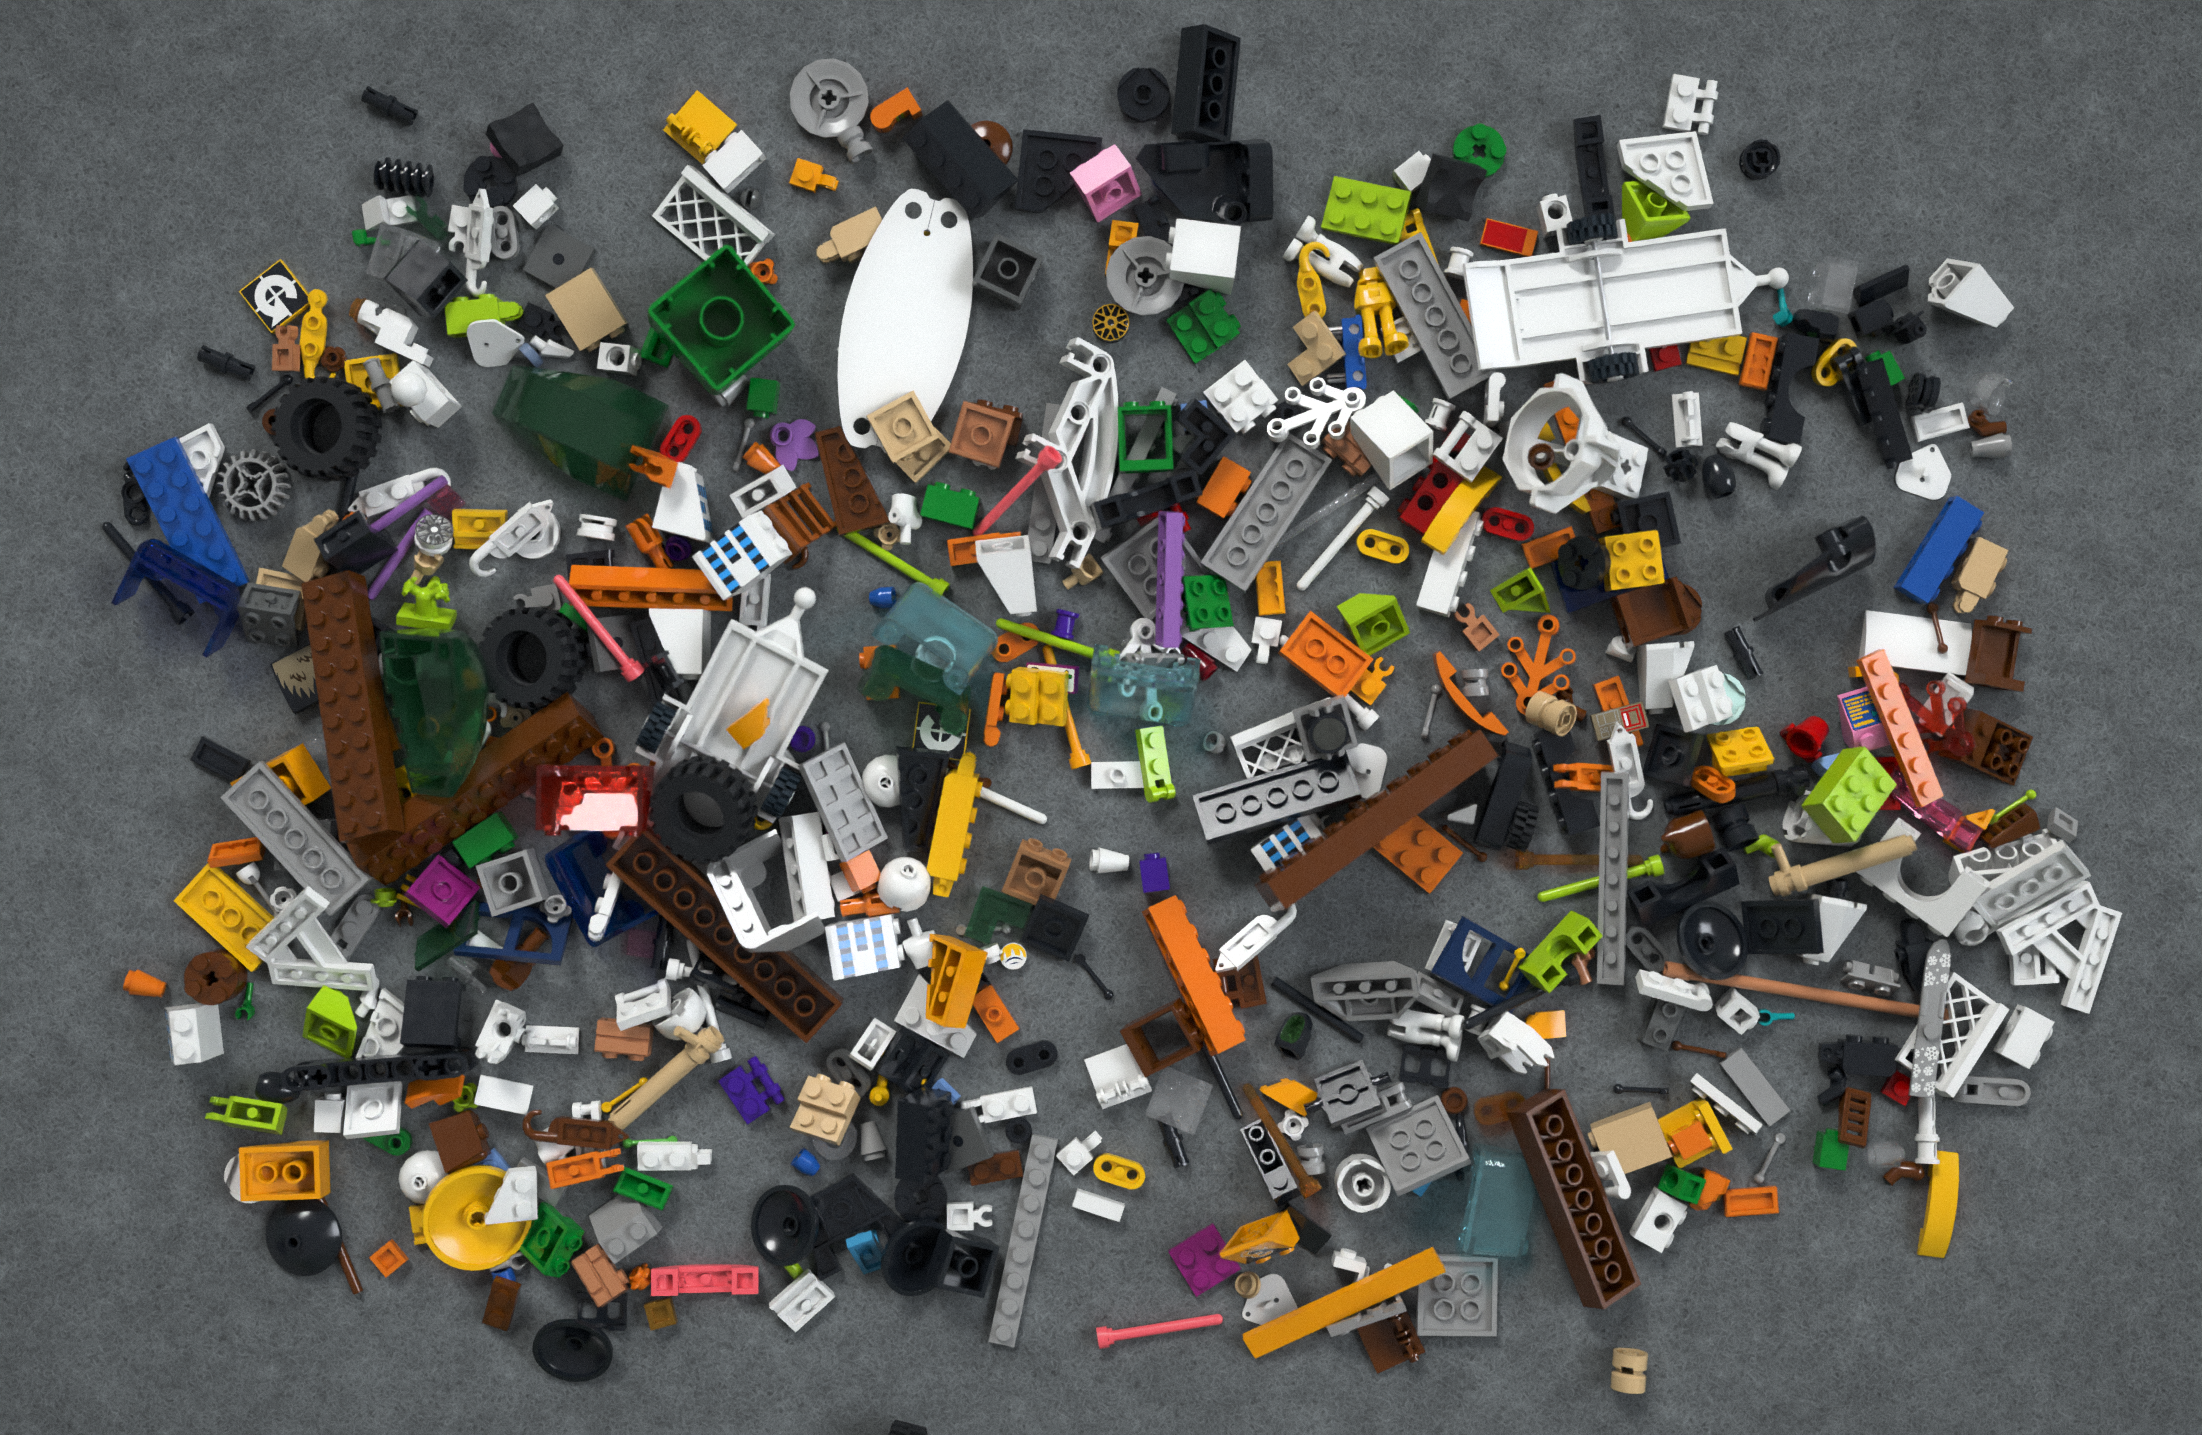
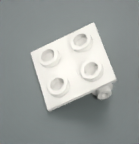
M1127 1044L1084 1059L1102 1109L1152 1091L1148 1078H1145Z

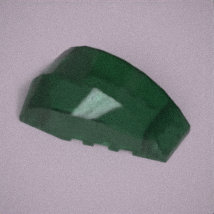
M513 365L492 414L571 478L627 502L640 473L632 470L629 464L632 463L639 466L643 462L641 456H636L630 452L631 447L634 445L650 450L669 405L614 379Z
M435 628L381 631L379 633L384 686L386 694L392 695L394 706L390 707L392 717L398 719L401 733L397 734L399 745L404 744L407 758H403L411 792L444 798L453 797L469 775L478 757L486 732L489 710V686L485 660L476 642L464 631Z

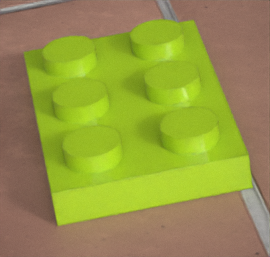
M1334 176L1321 228L1335 233L1398 245L1405 225L1412 192Z

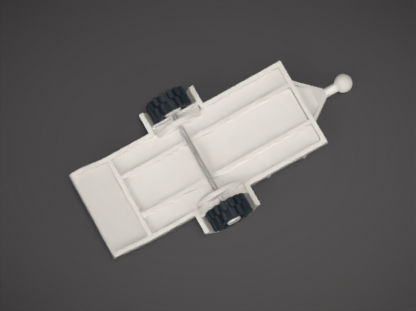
M1614 214L1591 215V217L1585 216L1582 219H1575L1566 224L1567 231L1563 228H1556L1560 250L1558 253L1462 264L1478 370L1519 368L1576 359L1579 379L1585 384L1617 382L1648 372L1645 349L1666 348L1671 345L1705 340L1709 342L1713 339L1740 336L1742 328L1738 307L1753 289L1769 285L1774 289H1781L1786 286L1789 280V275L1783 268H1774L1766 275L1755 276L1733 258L1729 252L1726 228L1628 242L1625 219L1616 221Z
M806 587L798 589L794 595L795 606L791 614L758 631H754L731 619L687 705L665 694L662 702L658 701L635 742L638 745L635 752L656 762V765L612 846L614 849L619 851L645 822L651 827L653 826L654 821L649 820L648 812L651 810L649 800L654 794L655 786L678 762L684 759L689 760L693 756H701L702 760L706 756H713L717 762H720L722 759L729 762V767L732 769L737 767L742 772L740 776L744 780L747 778L752 785L749 788L750 792L754 791L757 801L753 805L758 807V816L771 823H774L776 817H781L802 777L799 775V764L784 757L783 754L828 672L826 668L804 657L800 618L805 609H809L815 604L816 596L811 589ZM768 698L770 705L767 707V718H770V725L765 729V734L760 739L743 750L726 729L730 724L748 713L753 706ZM699 792L684 793L685 808L695 821L709 827L723 825L722 811L712 798ZM694 859L691 863L708 877L707 867L712 860L707 864L698 863V859Z

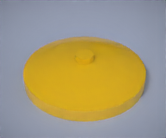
M488 1165L468 1166L448 1174L432 1189L423 1208L422 1226L429 1248L444 1263L462 1270H485L505 1262L520 1249L531 1227L532 1220L485 1225L484 1216L486 1212H489L494 1202V1196L498 1188L502 1186L503 1178L507 1171Z

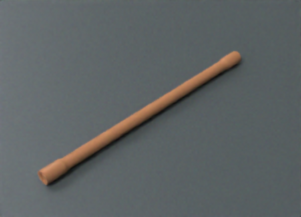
M1666 961L1664 964L1663 976L1669 978H1678L1686 981L1694 980L1918 1018L1920 1005L1738 974L1725 980L1716 981L1698 975L1687 964ZM1945 1008L1943 1020L1949 1019L1947 1008Z

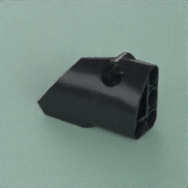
M1263 139L1211 143L1204 140L1145 144L1135 158L1185 217L1226 222L1234 226L1246 222L1270 221L1273 219V152L1271 144ZM1234 205H1235V206H1236V213H1235V215L1232 216V217H1230V218H1228V217H1227V211H1228V209H1229L1231 206H1234Z
M1865 516L1853 518L1814 537L1822 554L1799 570L1794 576L1771 586L1765 593V600L1770 610L1759 614L1753 618V621L1756 622L1871 565L1876 555V541L1874 530L1869 520ZM1778 589L1784 593V596L1779 601L1775 598V593Z

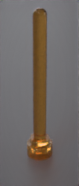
M1528 849L1525 852L1518 850L1515 852V857H1519V862L1515 861L1516 870H1528L1533 868L1534 865H1599V854H1534L1529 852ZM1628 854V865L1642 864L1643 857L1641 855Z
M1249 1083L1244 1084L1243 1092L1299 1179V1186L1301 1188L1299 1191L1304 1199L1321 1190V1184L1317 1179L1314 1180L1312 1176L1309 1177L1253 1086Z

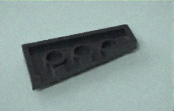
M896 746L903 848L909 852L930 853L950 754L946 750Z

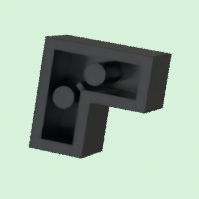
M1191 399L1175 417V420L1194 436L1177 458L1191 470L1194 469L1196 474L1202 475L1236 434L1197 399Z

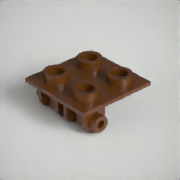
M1407 1311L1357 1328L1377 1374L1407 1360L1410 1363L1416 1362L1420 1359L1418 1355L1425 1352Z

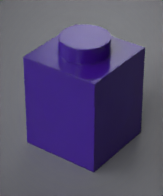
M1160 852L1144 854V859L1139 860L1143 893L1169 890L1166 857H1160Z

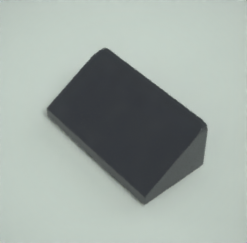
M1905 264L1854 288L1852 292L1859 307L1906 287L1909 279V266Z
M739 987L734 1000L720 995L715 1006V1010L763 1029L771 1013L743 987Z
M1289 1202L1281 1210L1288 1211L1300 1238L1298 1243L1312 1253L1316 1254L1331 1238L1332 1234Z

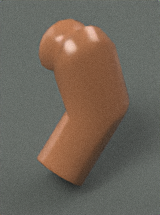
M1593 947L1586 955L1575 952L1571 964L1575 966L1579 973L1580 985L1587 984L1593 980L1587 969L1589 961L1595 957Z

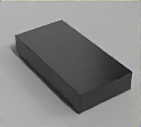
M206 737L200 739L190 759L231 782L243 776L251 760Z

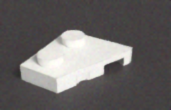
M536 1166L508 1168L503 1178V1184L498 1188L494 1196V1202L489 1212H486L484 1216L485 1225L538 1219Z

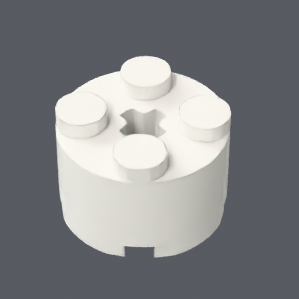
M1352 1154L1345 1158L1336 1169L1334 1177L1335 1188L1342 1202L1351 1210L1361 1213L1381 1207L1388 1199L1391 1189L1390 1180L1383 1165L1375 1157L1368 1154ZM1365 1178L1368 1184H1362L1359 1188L1357 1181Z

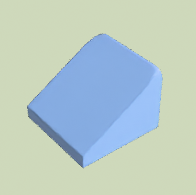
M1840 753L1818 758L1813 762L1811 768L1820 777H1823Z

